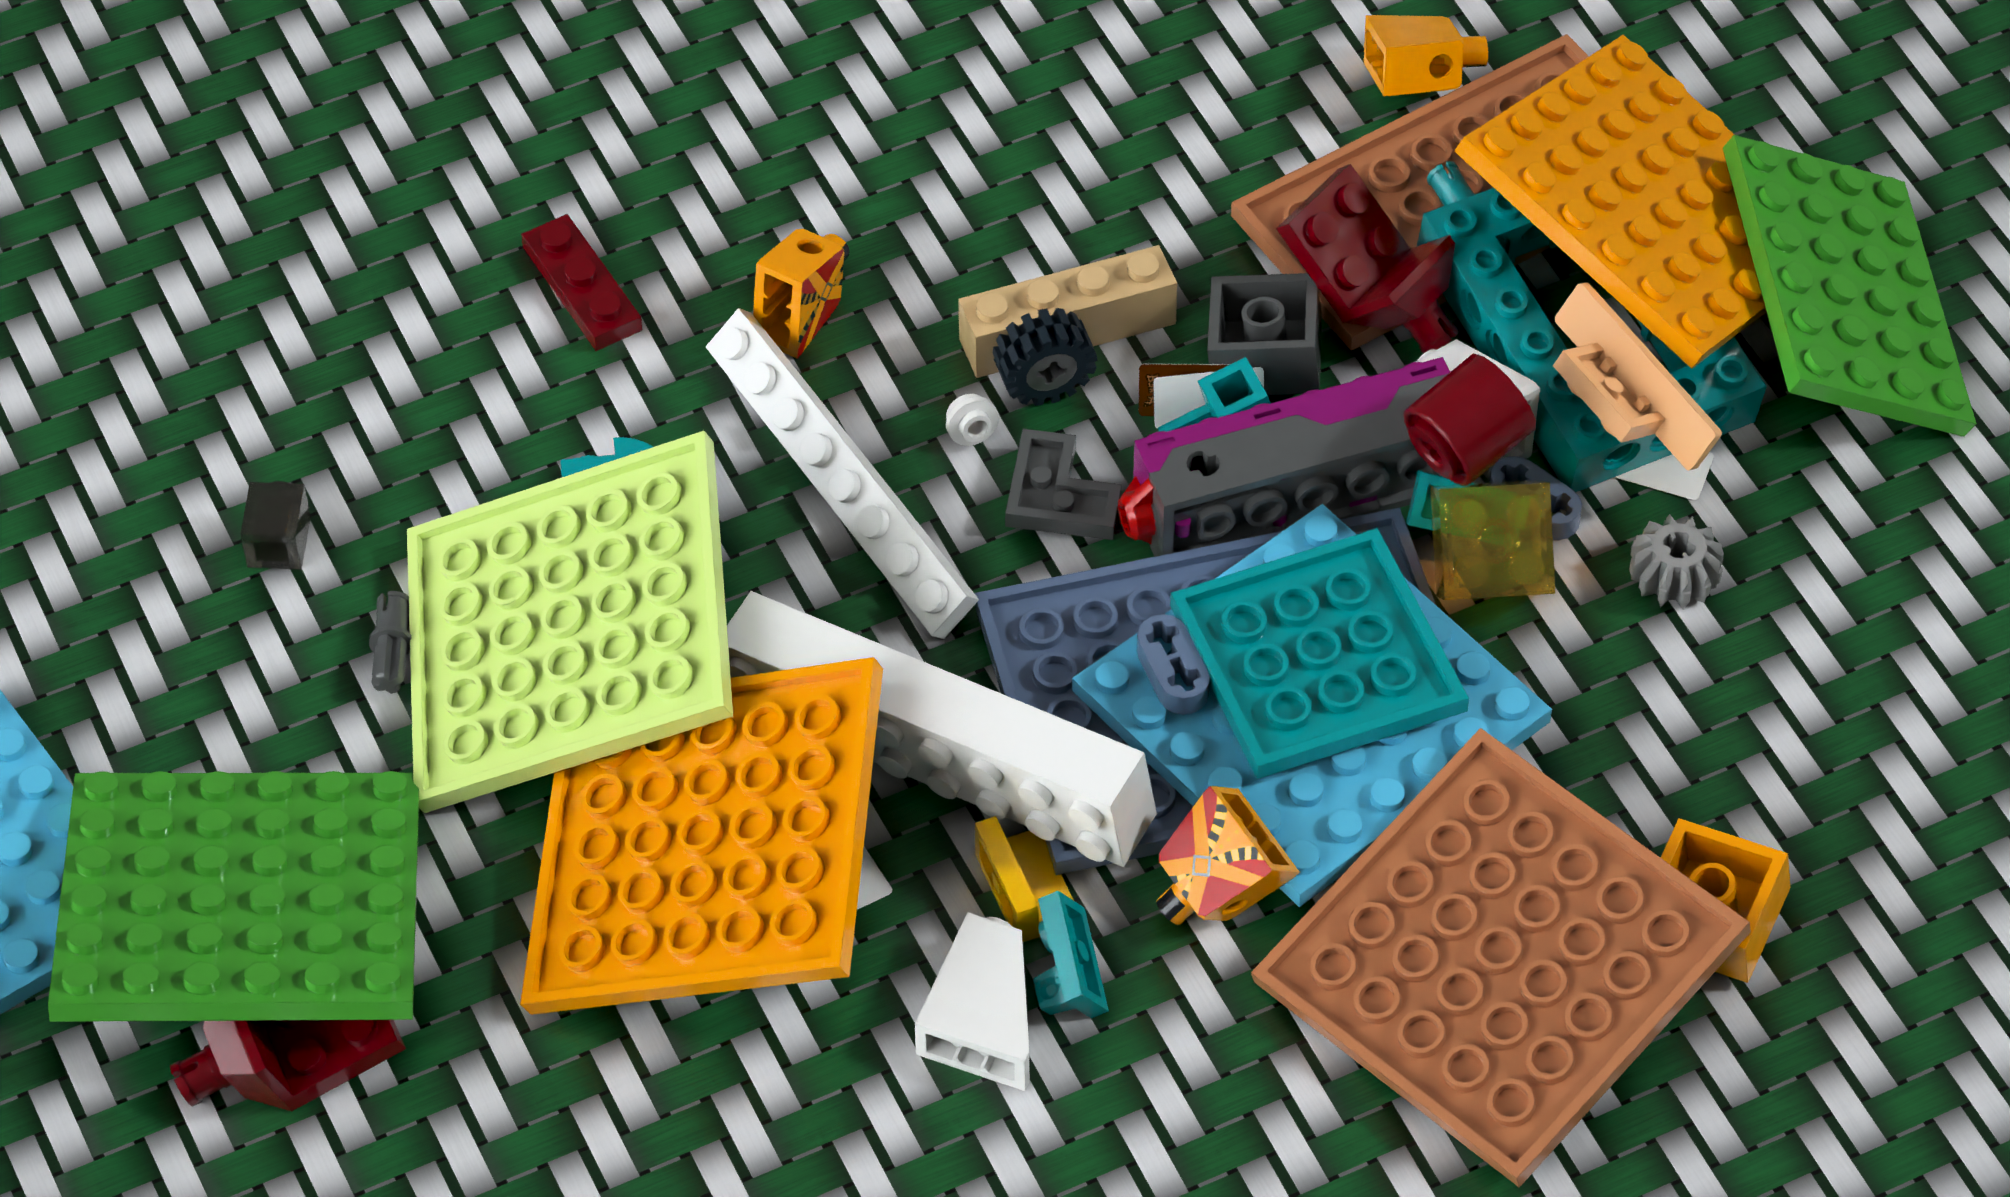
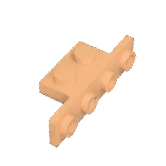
M1590 283L1577 284L1555 316L1556 324L1577 347L1563 350L1553 364V367L1565 379L1571 392L1588 405L1601 420L1603 428L1609 434L1616 437L1620 443L1655 434L1686 470L1697 469L1721 437V429Z

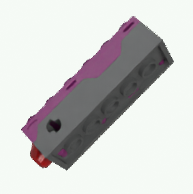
M1440 357L1426 362H1413L1400 369L1374 376H1361L1352 382L1322 390H1310L1293 398L1270 404H1258L1245 411L1219 418H1206L1197 424L1167 432H1155L1145 438L1134 440L1133 480L1118 500L1119 517L1126 535L1135 541L1142 540L1149 543L1154 557L1284 531L1321 504L1326 506L1339 519L1410 505L1418 470L1437 475L1440 474L1435 472L1424 461L1413 446L1404 423V410L1450 373L1444 358Z

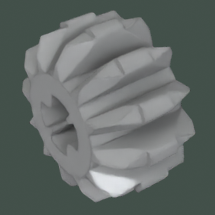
M1670 514L1664 520L1663 526L1649 521L1643 530V534L1636 535V540L1632 543L1630 553L1632 558L1629 568L1631 580L1639 582L1641 596L1657 594L1660 608L1668 600H1676L1683 610L1690 602V598L1704 603L1706 597L1710 594V589L1716 588L1717 584L1721 581L1723 571L1721 565L1724 556L1722 544L1714 541L1712 527L1696 529L1693 516L1685 524L1677 523Z

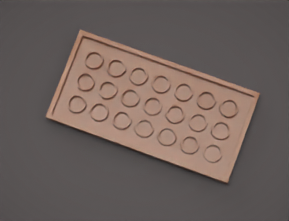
M1565 34L1233 201L1231 204V217L1282 274L1307 273L1276 228L1338 168L1351 164L1410 249L1417 246L1423 214L1444 206L1434 189L1427 182V176L1430 171L1437 165L1442 164L1448 174L1449 171L1445 164L1447 161H1454L1474 194L1494 188L1454 152L1464 136L1589 56L1568 34ZM1546 245L1517 256L1513 263L1514 266L1549 249L1550 246ZM1320 291L1322 319L1351 351L1400 326L1381 329L1343 323ZM1443 294L1437 299L1439 305L1447 302Z

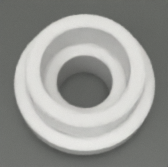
M965 394L955 399L948 407L946 429L952 440L957 444L963 446L976 445L988 439L996 430L999 422V413L989 399L977 394Z

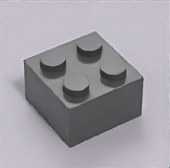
M1309 274L1211 277L1207 346L1209 364H1232L1246 357L1252 368H1263L1264 389L1267 395L1303 394L1310 390H1320L1322 311L1320 290Z

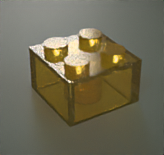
M1530 480L1469 484L1468 486H1431L1437 597L1443 600L1555 594L1550 482Z

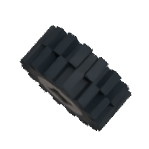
M1047 308L1038 310L1037 318L1032 319L1029 313L1021 316L1023 324L1018 326L1012 322L1006 327L1009 335L999 334L996 339L998 346L993 347L994 361L1006 390L1013 399L1018 398L1019 403L1027 405L1032 399L1034 406L1043 405L1045 398L1048 397L1052 403L1061 401L1059 394L1066 392L1070 397L1077 393L1075 385L1085 386L1090 381L1087 374H1094L1096 371L1095 362L1098 361L1097 354L1082 320H1079L1077 314L1072 311L1066 315L1064 309L1056 308L1053 314L1050 315Z

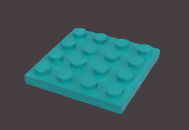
M1378 528L1171 592L1170 607L1175 617L1180 619L1186 626L1209 672V685L1256 779L1468 711L1469 697Z

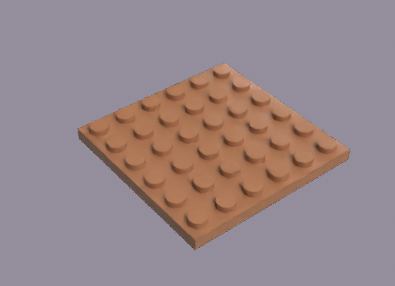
M1480 728L1254 968L1251 975L1255 984L1520 1188L1751 933L1748 920Z

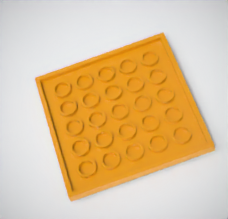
M1621 35L1464 136L1454 152L1691 369L1767 312L1723 152L1724 145L1735 134L1724 125V122L1718 115L1703 107L1686 91V88L1679 80L1669 76L1648 57V54L1640 45L1631 42L1625 35Z
M871 657L732 677L733 717L555 772L520 1005L530 1015L849 977L883 668L878 661Z

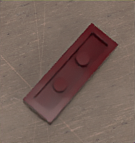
M568 214L521 234L524 250L595 351L643 330L640 314Z

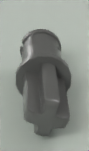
M388 591L387 607V597L383 593L377 598L376 626L369 636V647L374 652L371 683L377 691L386 690L390 694L396 693L401 689V683L404 681L406 655L410 653L409 596L400 591Z

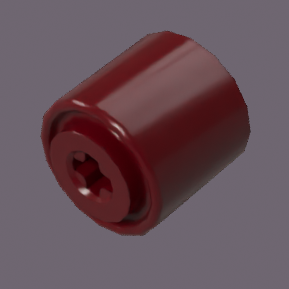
M1474 353L1404 410V423L1410 440L1419 455L1435 472L1462 486H1468L1536 429V419L1521 391L1498 366L1484 356Z

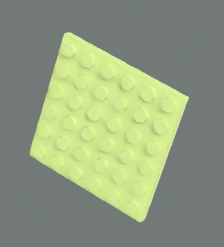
M705 431L407 529L409 629L411 634L413 782L419 788V808L424 813L733 717L714 442Z

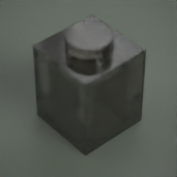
M274 481L271 483L250 482L240 534L247 567L302 569L311 518L304 484H290L284 481Z

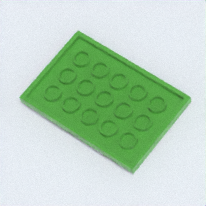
M1733 135L1724 145L1723 152L1788 393L1964 437L1977 423L1905 182L1893 177L1860 170L1850 165H1842L1813 157L1806 153H1799L1770 145L1763 141Z

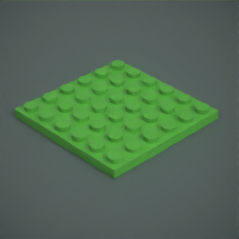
M105 771L75 773L48 1000L49 1022L413 1020L419 832V788L413 782V773H399L395 771L382 773H341L337 771L325 773H284L279 771L268 773H226L221 771L210 773H168L163 771L153 773H110Z

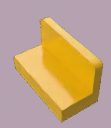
M996 816L975 823V855L1006 922L1012 927L1022 930L1023 942L1040 937L1038 925L1043 919L1038 899L1055 891H1060L1073 900L1062 875L1055 874L1046 841L1030 831L1006 838Z

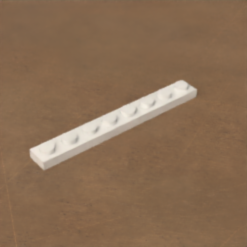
M738 308L706 346L707 350L931 636L945 639L979 599L753 314Z

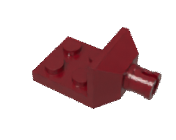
M1351 164L1338 168L1276 228L1343 323L1388 329L1402 324L1414 337L1423 354L1428 350H1437L1445 346L1452 340V337L1458 334V328L1454 323H1451L1437 300L1449 288L1455 249L1454 240L1450 235L1410 249Z
M394 1020L204 1021L203 1030L209 1044L204 1046L203 1050L185 1060L170 1065V1070L174 1077L179 1076L174 1081L184 1099L192 1107L224 1087L233 1086L246 1099L294 1111L402 1052L406 1048Z

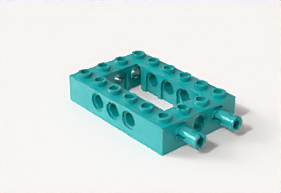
M1447 161L1445 164L1449 171L1448 174L1442 164L1433 168L1427 176V182L1434 189L1444 206L1423 214L1417 246L1450 235L1454 240L1455 249L1449 288L1443 295L1479 352L1533 380L1540 387L1534 441L1559 481L1575 492H1578L1672 455L1655 434L1620 443L1616 437L1609 434L1603 428L1601 420L1588 405L1571 392L1565 379L1553 367L1562 351L1567 350L1513 263L1517 256L1549 245L1550 248L1557 247V245L1495 188L1474 194L1454 161ZM1636 318L1642 327L1640 335L1644 341H1651L1666 364L1669 373L1721 429L1722 435L1755 422L1767 386L1735 337L1691 369Z

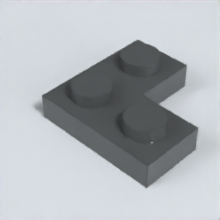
M1022 429L1005 512V527L1113 540L1122 484L1070 478L1076 451V435Z

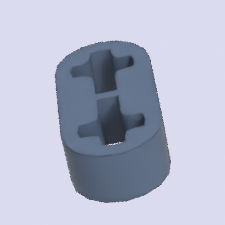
M1505 457L1497 461L1492 467L1490 486L1527 495L1521 523L1540 536L1551 540L1567 539L1576 533L1580 524L1582 502L1574 490L1523 457ZM1519 480V481L1523 482L1524 484H1523V486H1522V485H1520V484H1518V483H1516V482ZM1505 481H1506L1507 483L1513 484V485H1511L1510 487H1508V486H1506V485H1504V484H1505ZM1560 509H1562V510L1566 511V515H1564L1563 513H1560V512H1558V511H1559ZM1547 510L1555 514L1551 516L1547 514Z
M1157 614L1145 619L1140 624L1137 633V654L1159 701L1166 709L1173 713L1185 715L1197 712L1207 703L1210 677L1186 626L1173 615ZM1161 637L1165 643H1172L1171 654L1167 655L1160 642H1153V639ZM1179 673L1186 686H1193V689L1185 691L1181 685H1174L1175 674Z

